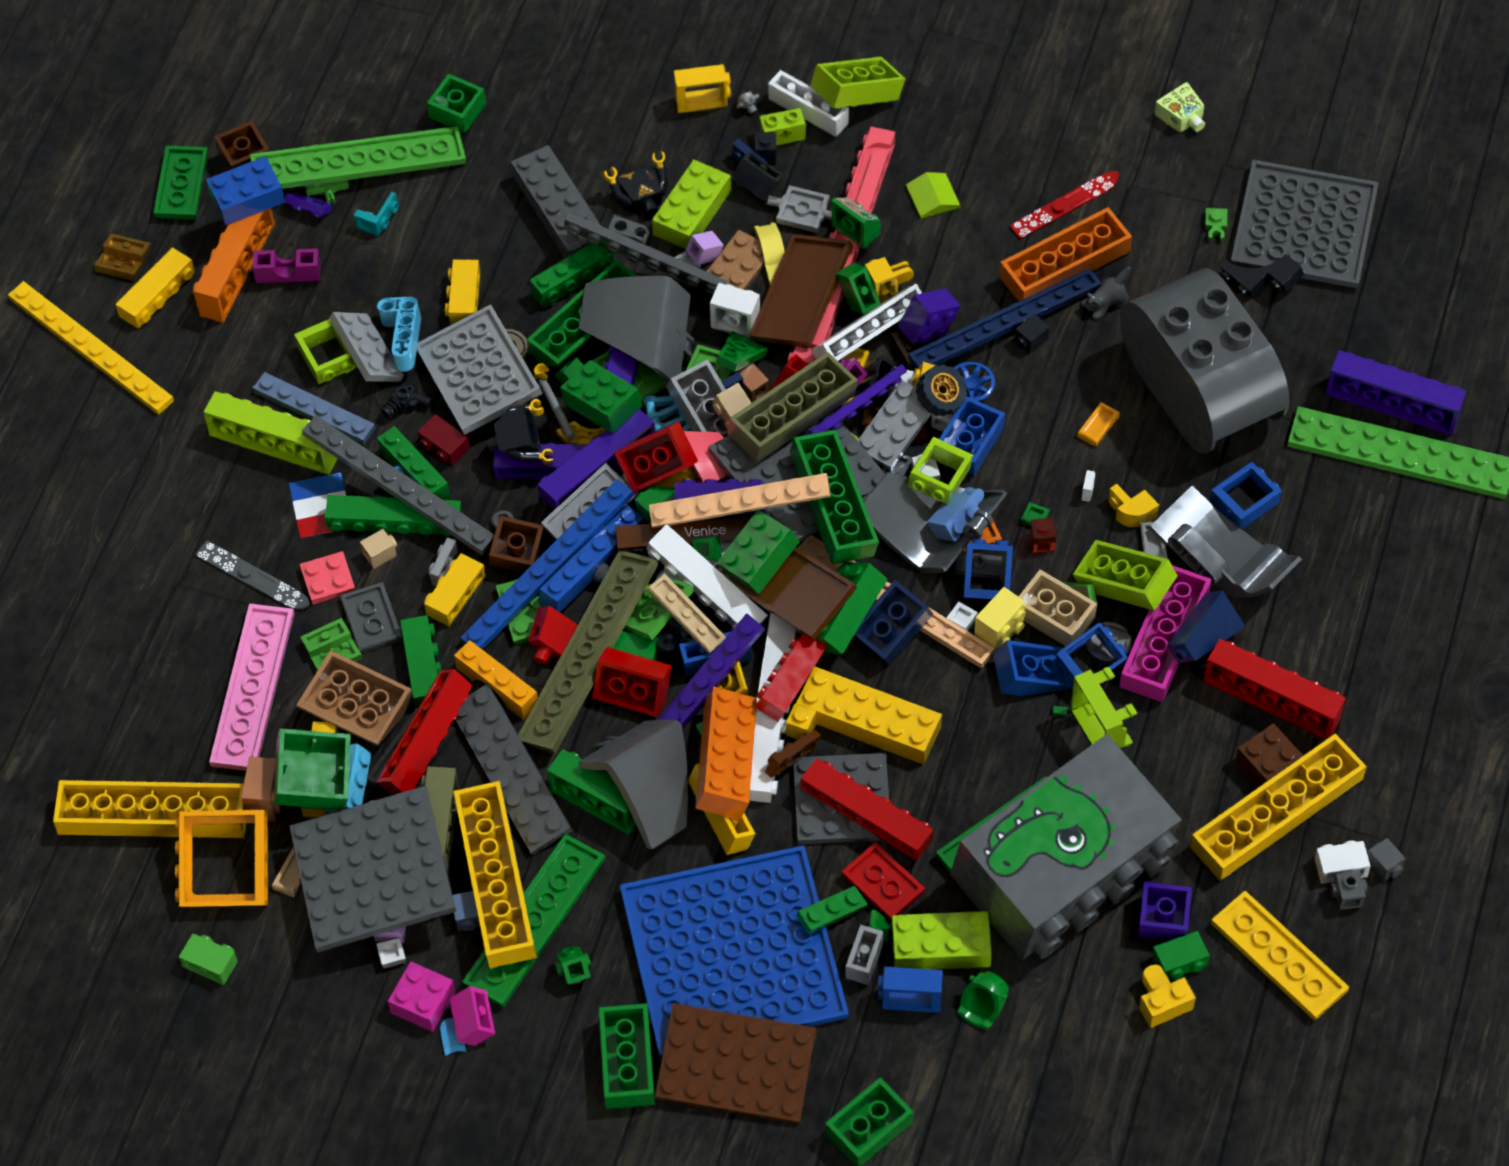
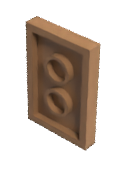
M738 230L706 272L727 280V284L733 285L736 288L747 290L765 266L760 241Z

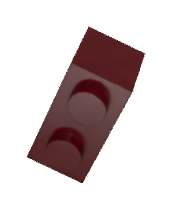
M436 414L417 431L420 446L426 451H431L439 461L446 462L450 466H453L470 450L468 437Z

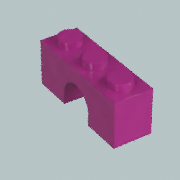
M318 248L296 249V257L290 260L277 257L275 250L253 251V272L256 283L320 281L321 262Z

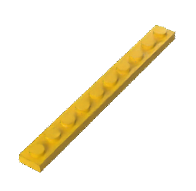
M24 281L8 294L12 302L159 415L174 402L172 395Z

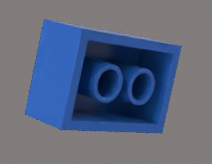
M266 156L206 179L210 196L225 226L285 203L282 186Z
M965 396V402L957 409L939 439L973 455L971 467L967 474L974 477L1004 429L1005 413Z

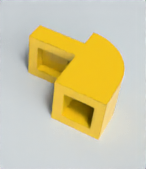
M1118 484L1110 488L1109 503L1113 509H1117L1116 521L1128 527H1140V523L1150 522L1158 516L1159 504L1146 490L1130 498Z

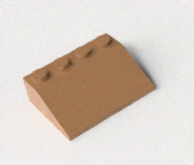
M330 650L296 707L378 746L403 717L412 702L411 688Z

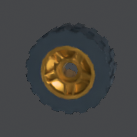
M936 365L920 376V380L916 384L918 401H920L921 406L927 412L933 413L935 416H946L953 413L966 400L967 385L964 382V378L951 366Z

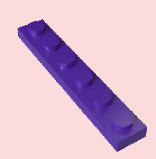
M903 364L890 371L802 436L838 428L842 425L841 419H850L857 414L855 409L859 406L863 409L872 403L870 398L874 395L878 398L886 393L887 389L885 387L889 384L893 387L901 382L902 378L900 376L907 372Z
M746 613L659 717V720H677L681 723L683 729L706 701L713 686L718 687L763 633L765 628Z

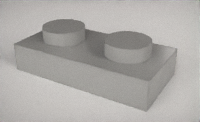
M447 537L444 545L441 544L438 549L436 562L430 565L428 575H430L433 586L437 585L440 577L446 575L451 562L458 552L456 540Z

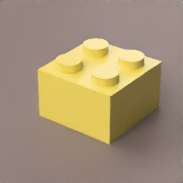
M1003 587L976 616L974 636L994 647L996 651L1006 640L1011 641L1014 634L1018 635L1025 626L1026 602Z

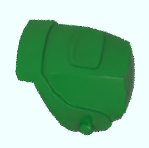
M979 972L976 977L970 976L969 980L971 982L962 993L958 1014L972 1025L988 1030L1004 1006L1005 1000L1008 997L1009 985L994 973Z

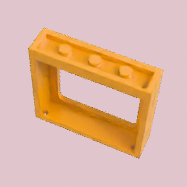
M180 811L179 817H176L175 821L176 831H179V841L175 843L176 855H179V864H176L175 876L179 878V888H176L175 898L176 902H179V907L268 906V811ZM255 823V894L195 895L193 893V826L196 824Z

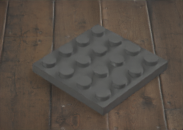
M886 753L803 757L793 764L798 845L884 841L801 790V777L815 759L818 758L823 762H829L842 774L847 773L858 784L868 786L876 795L889 799Z

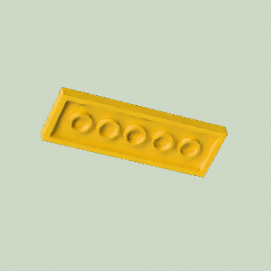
M1246 891L1241 893L1211 920V924L1314 1021L1348 992L1349 986Z

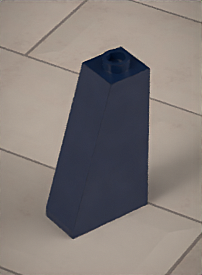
M1223 591L1205 593L1167 646L1178 663L1196 661L1214 649L1219 639L1227 640L1243 629L1245 625Z

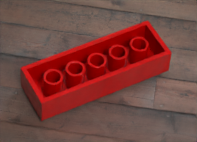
M1219 639L1207 660L1204 677L1205 683L1324 740L1332 736L1341 720L1346 698L1339 692L1330 691L1315 681H1309L1294 671H1288L1278 666L1273 661H1267L1258 657L1252 651L1243 650L1233 642Z

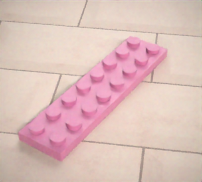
M249 604L209 761L211 767L246 771L249 757H260L295 614L294 609Z

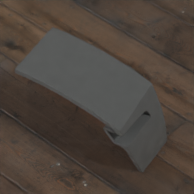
M1193 486L1149 527L1196 574L1212 579L1211 586L1216 585L1231 597H1253L1272 590L1302 560L1299 556L1286 554L1278 546L1268 543L1264 546L1223 515Z

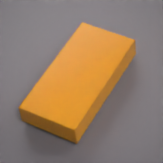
M1101 402L1079 430L1077 437L1097 447L1118 419L1120 412Z

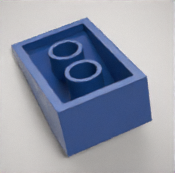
M1006 640L993 653L1001 693L1024 696L1071 690L1073 683L1054 660L1056 653L1063 648Z

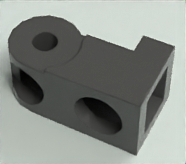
M616 215L613 216L608 228L644 245L650 234L647 227Z

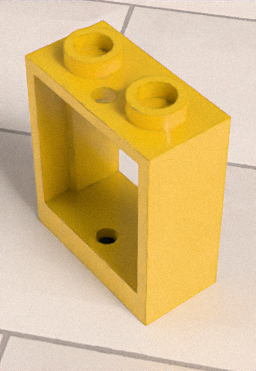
M724 64L674 71L678 113L728 107L727 98H731L729 72L725 73ZM719 84V88L685 92V88Z

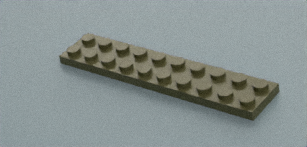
M621 550L618 551L518 733L525 746L556 754L595 682L599 657L606 647L613 648L654 574L659 564L655 558Z

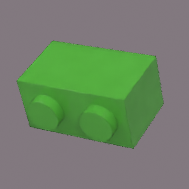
M196 934L191 935L179 956L183 968L222 985L225 984L238 962L233 948L226 944H216L208 936H198Z

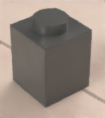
M1388 838L1369 849L1367 855L1370 866L1383 881L1390 877L1395 878L1403 871L1406 858Z

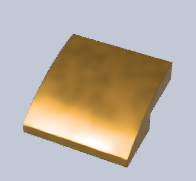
M111 233L103 244V253L94 264L95 272L135 281L148 256L151 243Z

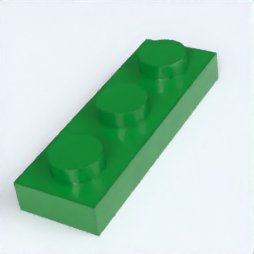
M853 886L799 910L796 917L809 935L864 910L868 904L857 887Z

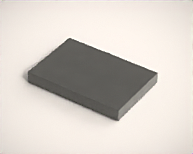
M383 582L340 595L352 634L361 654L403 641Z

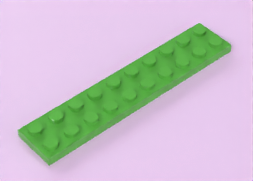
M458 126L250 154L251 162L265 156L267 157L282 189L466 164Z
M1299 406L1297 408L1287 447L1506 500L1509 489V457Z

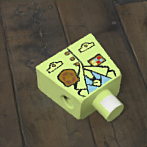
M1187 82L1156 101L1155 115L1178 132H1182L1190 126L1196 132H1199L1205 126V122L1202 120L1204 105Z

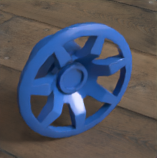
M965 362L953 368L954 370L961 369L964 382L967 385V397L976 401H982L993 392L995 378L991 370L985 365L977 362ZM974 366L976 368L973 374L969 375L965 367ZM980 369L986 371L989 376L978 378ZM991 380V386L988 390L982 386L983 383Z

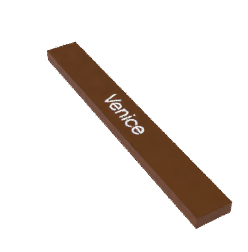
M752 517L698 520L670 525L669 527L689 545H693L692 539L709 536H720L721 543L733 542ZM652 524L616 526L617 550L647 548L648 543L663 527L653 528Z

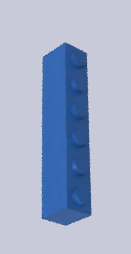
M626 505L540 588L539 604L543 607L551 606L558 612H561L593 581V576L599 566L604 563L609 565L619 551L617 550L616 526L644 524V517Z

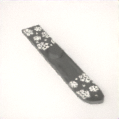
M208 540L195 554L199 559L288 608L302 610L310 605L308 598L297 589Z

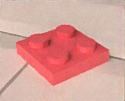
M343 551L300 564L312 605L355 591Z

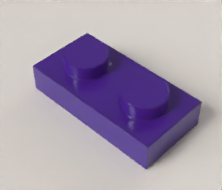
M296 192L286 194L285 203L290 204L293 209H305L310 211L311 215L317 217L331 213L332 204Z

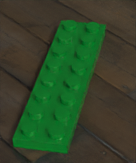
M567 834L562 837L524 892L537 958L605 861L604 854ZM484 950L462 981V984L466 988L471 986L486 990L488 1000L504 1008L537 958L490 968Z

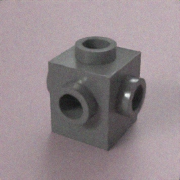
M1342 871L1336 874L1334 883H1331V893L1333 898H1337L1339 910L1363 907L1366 897L1365 893H1367V884L1365 879H1361L1360 871Z

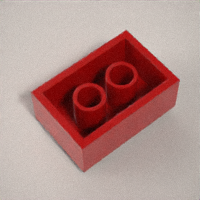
M679 421L627 444L614 452L633 493L683 471L698 462Z
M606 647L597 661L592 698L658 717L666 704L672 665Z

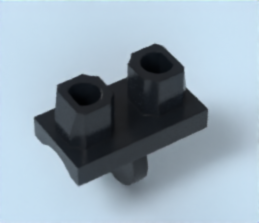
M672 619L666 634L658 638L657 647L662 653H670L672 660L676 662L680 660L679 644L689 642L687 638L691 635L675 619Z

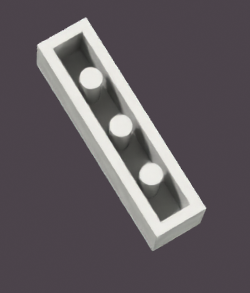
M780 70L768 83L769 100L787 110L801 108L805 120L837 137L848 125V107H831L812 87Z

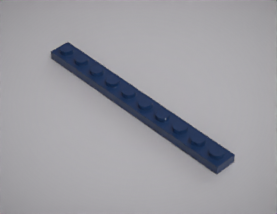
M1091 269L1085 270L909 353L908 359L916 369L923 362L935 366L940 365L1016 329L1033 314L1040 318L1086 296L1088 293L1095 292L1100 288L1101 282Z

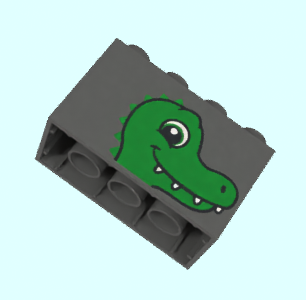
M1106 734L963 838L959 843L950 876L980 911H988L989 922L1022 961L1034 952L1043 959L1062 944L1063 940L1060 935L1071 924L1078 932L1085 929L1099 916L1100 913L1096 908L1107 897L1114 905L1121 902L1135 889L1136 886L1133 884V881L1142 871L1152 878L1171 862V858L1168 855L1179 845V841L1174 835L1182 819L1110 736Z

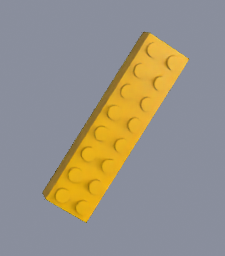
M1334 734L1192 834L1190 848L1221 881L1362 781L1367 766Z
M59 780L53 823L58 835L179 837V831H176L175 821L176 817H179L180 811L245 810L241 799L244 784ZM246 823L196 824L193 826V837L244 838Z
M500 781L454 791L489 967L494 968L537 958Z

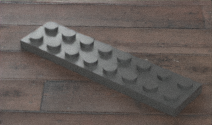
M567 213L564 229L567 230L566 233L578 238V236H582L587 239L588 243L594 246L601 244L607 247L606 250L612 254L618 255V253L626 256L627 260L633 263H638L639 261L646 264L645 267L651 271L657 272L660 270L666 273L665 276L671 277L673 280L681 279L685 281V285L688 287L704 289L705 293L713 297L718 283L727 284V280L573 213Z
M487 683L470 694L467 700L462 703L455 720L490 782L500 781L506 810L530 853L534 856L573 830L492 688Z

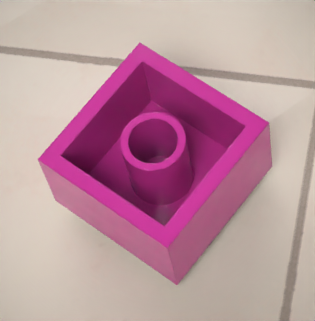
M410 962L388 1000L390 1013L433 1032L449 1005L450 998L455 994L454 982L452 979Z

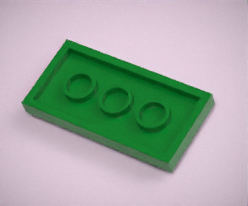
M166 146L154 207L155 218L197 220L209 153L207 147Z

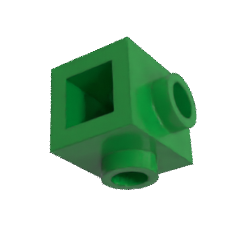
M568 947L563 949L562 953L557 954L559 961L555 963L559 977H564L568 985L591 977L588 967H591L589 956L587 953L583 954L580 947Z

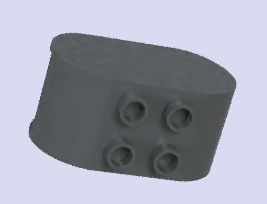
M1209 268L1199 269L1133 299L1122 306L1120 314L1122 336L1135 369L1186 442L1195 451L1201 454L1208 453L1214 449L1217 440L1267 417L1272 420H1278L1287 414L1289 408L1288 385L1283 368L1273 347L1225 281L1215 271Z

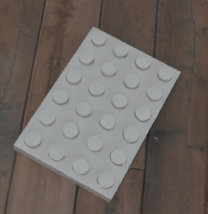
M492 305L418 342L417 351L464 435L503 415L510 406L524 404L543 394Z

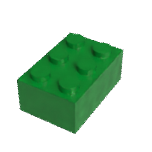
M591 360L560 387L566 406L612 434L642 407L637 387Z
M757 510L718 560L717 564L727 575L759 595L799 544L800 540L789 528L762 511Z
M880 1077L825 1123V1134L855 1166H862L913 1123V1111Z

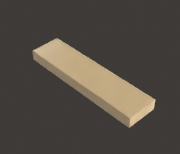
M665 573L648 587L647 591L709 655L724 641L726 636Z

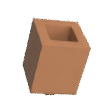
M753 363L738 371L743 377L742 389L751 403L769 392L768 378Z

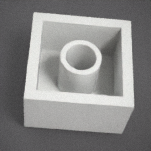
M718 283L710 302L711 328L731 333L733 330L750 339L749 334L760 311V294L751 290L739 289L730 284Z

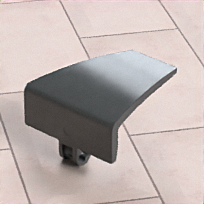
M621 277L585 284L579 324L581 331L647 365L667 382L681 373L682 363H688L692 358L691 347L694 345V338L686 332L690 294L671 277Z
M886 473L864 500L874 530L897 554L918 571L925 574L946 572L967 546V543L972 539H980L985 528L991 526L993 519L990 515L1007 495L1004 490L983 491L984 498L978 504L980 510L974 513V518L971 522L966 523L964 532L955 542L936 539L927 524V521L943 502L936 501L932 497L908 487L910 477ZM958 487L955 493H962L965 488Z
M646 720L621 736L606 737L602 743H597L591 747L589 756L579 761L581 768L606 770L621 792L648 849H654L686 827L688 772L683 729L679 721Z

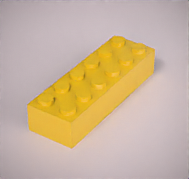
M815 666L796 702L798 705L816 711L817 725L923 765L942 726L941 713Z

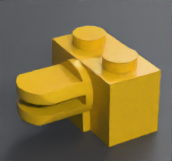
M883 257L865 264L881 304L898 293L899 284L910 281L914 276V272L907 261L889 266L886 258Z
M1151 965L1144 970L1142 982L1149 993L1141 996L1139 1009L1150 1028L1193 1010L1196 997L1185 978L1170 983L1164 970L1159 965Z

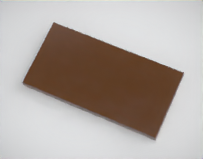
M792 234L749 334L751 341L810 348L839 281L836 273L844 268L853 247L850 240Z
M795 547L759 595L727 575L721 567L718 570L749 599L814 641L857 589L853 582Z

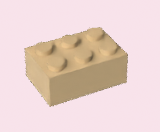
M1042 570L1038 571L1018 596L1026 602L1024 622L1064 646L1079 638L1096 617V602Z

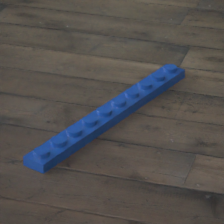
M616 479L461 636L462 641L466 644L470 640L483 650L540 592V588L580 551L634 496L633 491Z

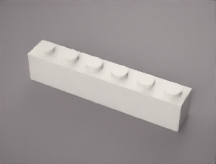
M914 284L902 290L811 349L815 359L829 352L838 361L901 320L913 296L922 293L918 285Z
M667 524L648 543L646 548L648 555L657 561L659 560L671 576H677L682 582L690 584L694 589V593L699 596L698 600L704 606H710L715 611L717 618L722 622H728L732 626V630L746 613L759 624L765 621L767 614Z

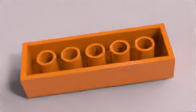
M1107 207L1001 261L999 277L1015 298L1021 301L1085 270L1091 269V271H1094L1131 251L1132 236L1110 208Z
M271 208L228 224L226 231L221 233L217 248L212 250L208 265L203 267L202 276L193 287V294L195 295L196 306L200 316L224 323L253 267V251L262 250L275 225Z
M713 686L704 704L695 809L737 820L742 818L750 799L756 719L755 705L757 704V698Z

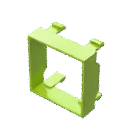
M1110 667L1104 668L1095 674L1088 670L1075 676L1071 711L1091 745L1106 734L1110 736L1120 749L1133 744L1128 733H1126L1127 728L1123 727L1122 721L1137 715L1135 708L1132 704H1128L1115 711L1100 686L1101 683L1115 678Z

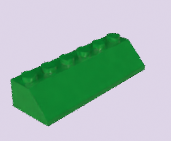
M615 260L591 282L612 278L634 277L637 275L618 260ZM584 289L527 338L528 354L539 363H543L545 366H559L591 337V335L579 329Z

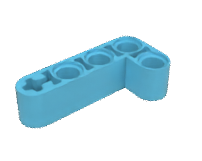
M413 297L384 298L378 302L377 308L382 325L395 327L392 343L395 367L402 372L409 371L415 365L421 324L418 302Z

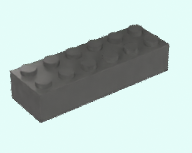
M549 145L511 161L514 180L564 258L589 245L590 243L586 241V238L582 236L577 238L566 233L567 230L564 229V223L567 213H573L598 225L600 223Z

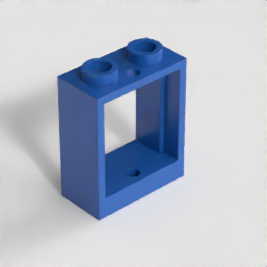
M1251 462L1211 490L1210 502L1235 525L1243 529L1279 504L1282 491L1276 482H1272L1266 476L1262 468L1257 467ZM1250 478L1267 496L1244 511L1227 493Z
M972 539V543H967L964 597L993 599L999 592L998 590L970 589L973 549L1007 551L1004 587L1010 590L1013 546H1008L1009 541L995 540V545L986 544L984 539Z
M1100 622L1056 653L1055 662L1072 683H1074V677L1083 672L1070 655L1096 636L1116 660V662L1109 666L1113 673L1127 662L1128 653L1126 649L1114 641L1111 630L1107 626L1103 627Z
M884 967V976L879 975L878 1000H883V1009L940 1013L943 970Z

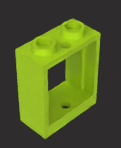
M330 319L294 334L297 348L318 384L330 381L338 375L348 373L357 368L356 363ZM336 337L346 354L318 366L309 349Z
M933 437L911 471L908 487L948 505L970 470L973 455ZM929 458L957 470L949 485L921 473Z

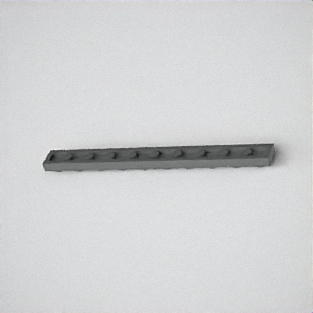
M317 415L302 429L303 436L480 555L493 542L494 534Z

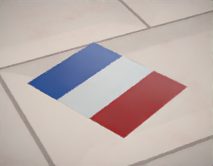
M341 472L289 483L300 538L332 532L333 530L327 529L325 522L328 495L346 496Z

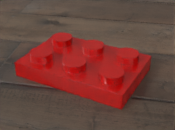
M876 842L842 871V876L852 886H856L859 892L891 922L892 915H900L925 893V887Z

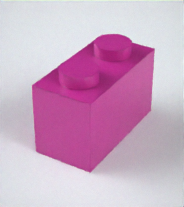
M469 986L450 998L458 1042L476 1046L495 1034L486 990Z

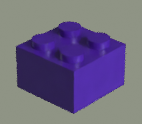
M946 288L916 294L913 296L898 327L912 344L943 338L948 333V329L956 318L961 305Z
M1144 882L1138 937L1171 941L1187 935L1192 887Z

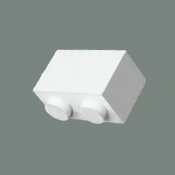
M1347 841L1341 845L1334 846L1326 844L1317 848L1315 863L1321 884L1334 882L1336 874L1345 870H1351L1352 872L1360 871L1361 878L1368 876L1370 863L1364 841Z

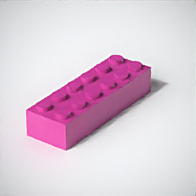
M1173 565L1172 567L1178 576L1156 610L1149 609L1121 673L1119 686L1162 703L1179 665L1167 645L1205 593H1209L1212 580Z

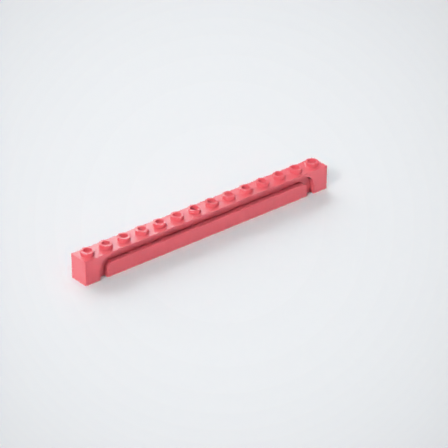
M870 127L869 133L864 135L862 142L863 151L859 150L858 165L853 167L851 179L853 180L852 183L847 184L846 188L847 198L860 203L871 214L895 146L894 131ZM835 230V233L831 232L829 237L832 239L850 240L838 230ZM852 240L850 241L853 247L844 268L856 262L860 246ZM839 281L811 347L794 346L795 350L790 352L788 362L797 354L809 364L816 359L811 349L830 338L844 297Z

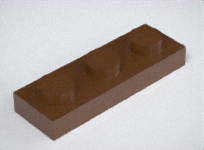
M814 729L807 735L805 733L802 734L796 742L788 743L780 752H774L767 760L769 764L765 773L770 778H773L813 752L821 735Z

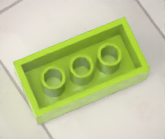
M882 57L817 64L810 86L831 107L841 108L899 100L905 78Z
M693 160L652 219L653 235L686 249L691 236L704 232L731 192V175Z
M1099 540L1094 541L1073 573L1078 583H1093L1096 595L1153 611L1156 610L1178 576L1170 561L1166 558Z
M988 911L892 915L894 967L932 970L991 966Z

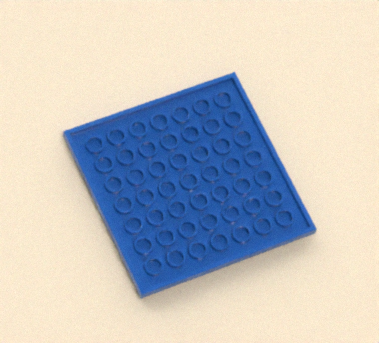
M804 845L620 885L660 1059L663 1057L673 1003L808 1027L849 1018L826 927L808 935L796 917L799 910L819 902Z

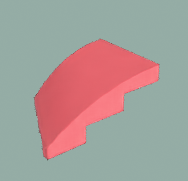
M684 431L698 459V462L690 468L695 470L700 482L704 483L706 479L718 481L727 477V474L708 452L710 445L724 437L719 432Z

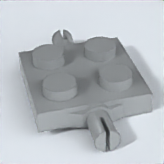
M789 185L786 194L781 199L772 196L768 198V205L779 207V213L776 218V223L817 233L821 222L825 218L832 220V211L827 210L830 195Z

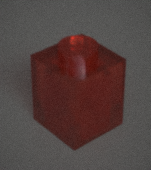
M1053 517L1031 520L1030 539L1033 553L1054 551L1057 536Z

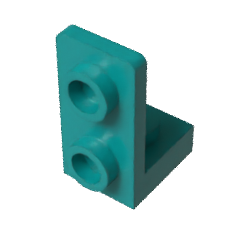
M390 193L377 216L371 212L357 209L354 214L356 228L379 236L382 230L387 228L391 215L395 214L398 210L399 202H397L396 193Z

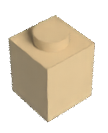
M384 529L360 541L362 554L373 569L397 557L395 550L397 543L392 535L388 536Z

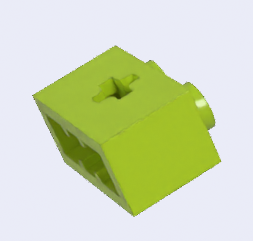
M801 108L760 116V133H776V146L805 140L806 124Z

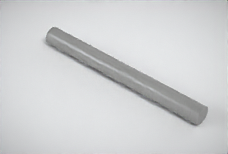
M540 379V387L567 439H574L575 434L547 380L542 381Z

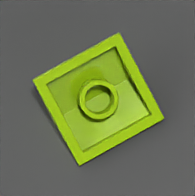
M926 172L906 184L920 219L960 208L959 201L946 173Z

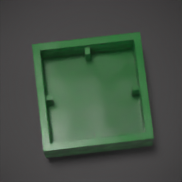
M280 729L276 742L274 805L321 810H345L349 790L350 734Z

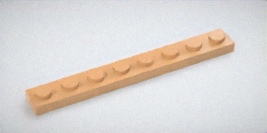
M824 473L650 504L649 509L652 527L659 528L664 527L666 524L668 526L828 498L831 495L828 475Z

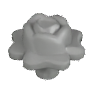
M751 91L743 93L738 97L739 104L736 108L747 109L749 113L756 111L757 109L754 104L759 94L753 95Z

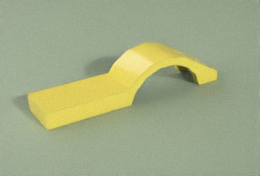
M775 222L761 227L754 226L756 238H759L769 285H771L785 253L782 238Z

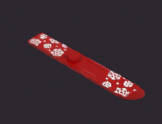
M1112 171L1094 178L1010 225V228L1020 240L1111 190L1118 181L1119 173Z

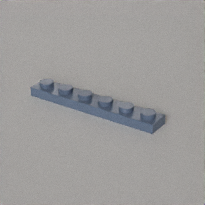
M266 372L263 373L253 387L255 394L310 420L317 415L349 438L363 445L376 429L374 423Z

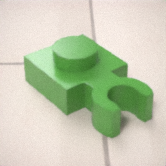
M1206 208L1205 230H1209L1208 242H1212L1213 236H1218L1220 243H1223L1224 231H1227V209Z

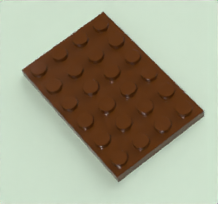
M673 1003L655 1099L800 1124L816 1028Z

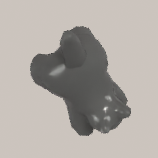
M1130 266L1123 269L1117 277L1105 279L1098 290L1093 294L1088 293V297L1081 302L1083 308L1094 312L1092 315L1093 320H1100L1112 305L1117 309H1121L1128 302L1129 295L1126 293V287L1123 282L1130 273Z

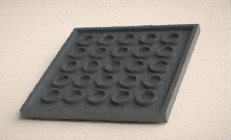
M1253 160L1231 263L1244 268H1259L1272 264L1287 254L1302 267L1304 275L1301 278L1358 289L1379 182Z
M831 411L795 437L804 435L834 412ZM842 423L835 430L838 433L864 501L885 473ZM730 436L719 440L708 448L710 455L730 479H737L740 482H748L749 479H759L768 484L799 478L790 455L794 438L759 462L752 459ZM808 501L767 508L766 515L789 528L800 541L819 531Z
M426 786L290 826L317 952L456 912Z

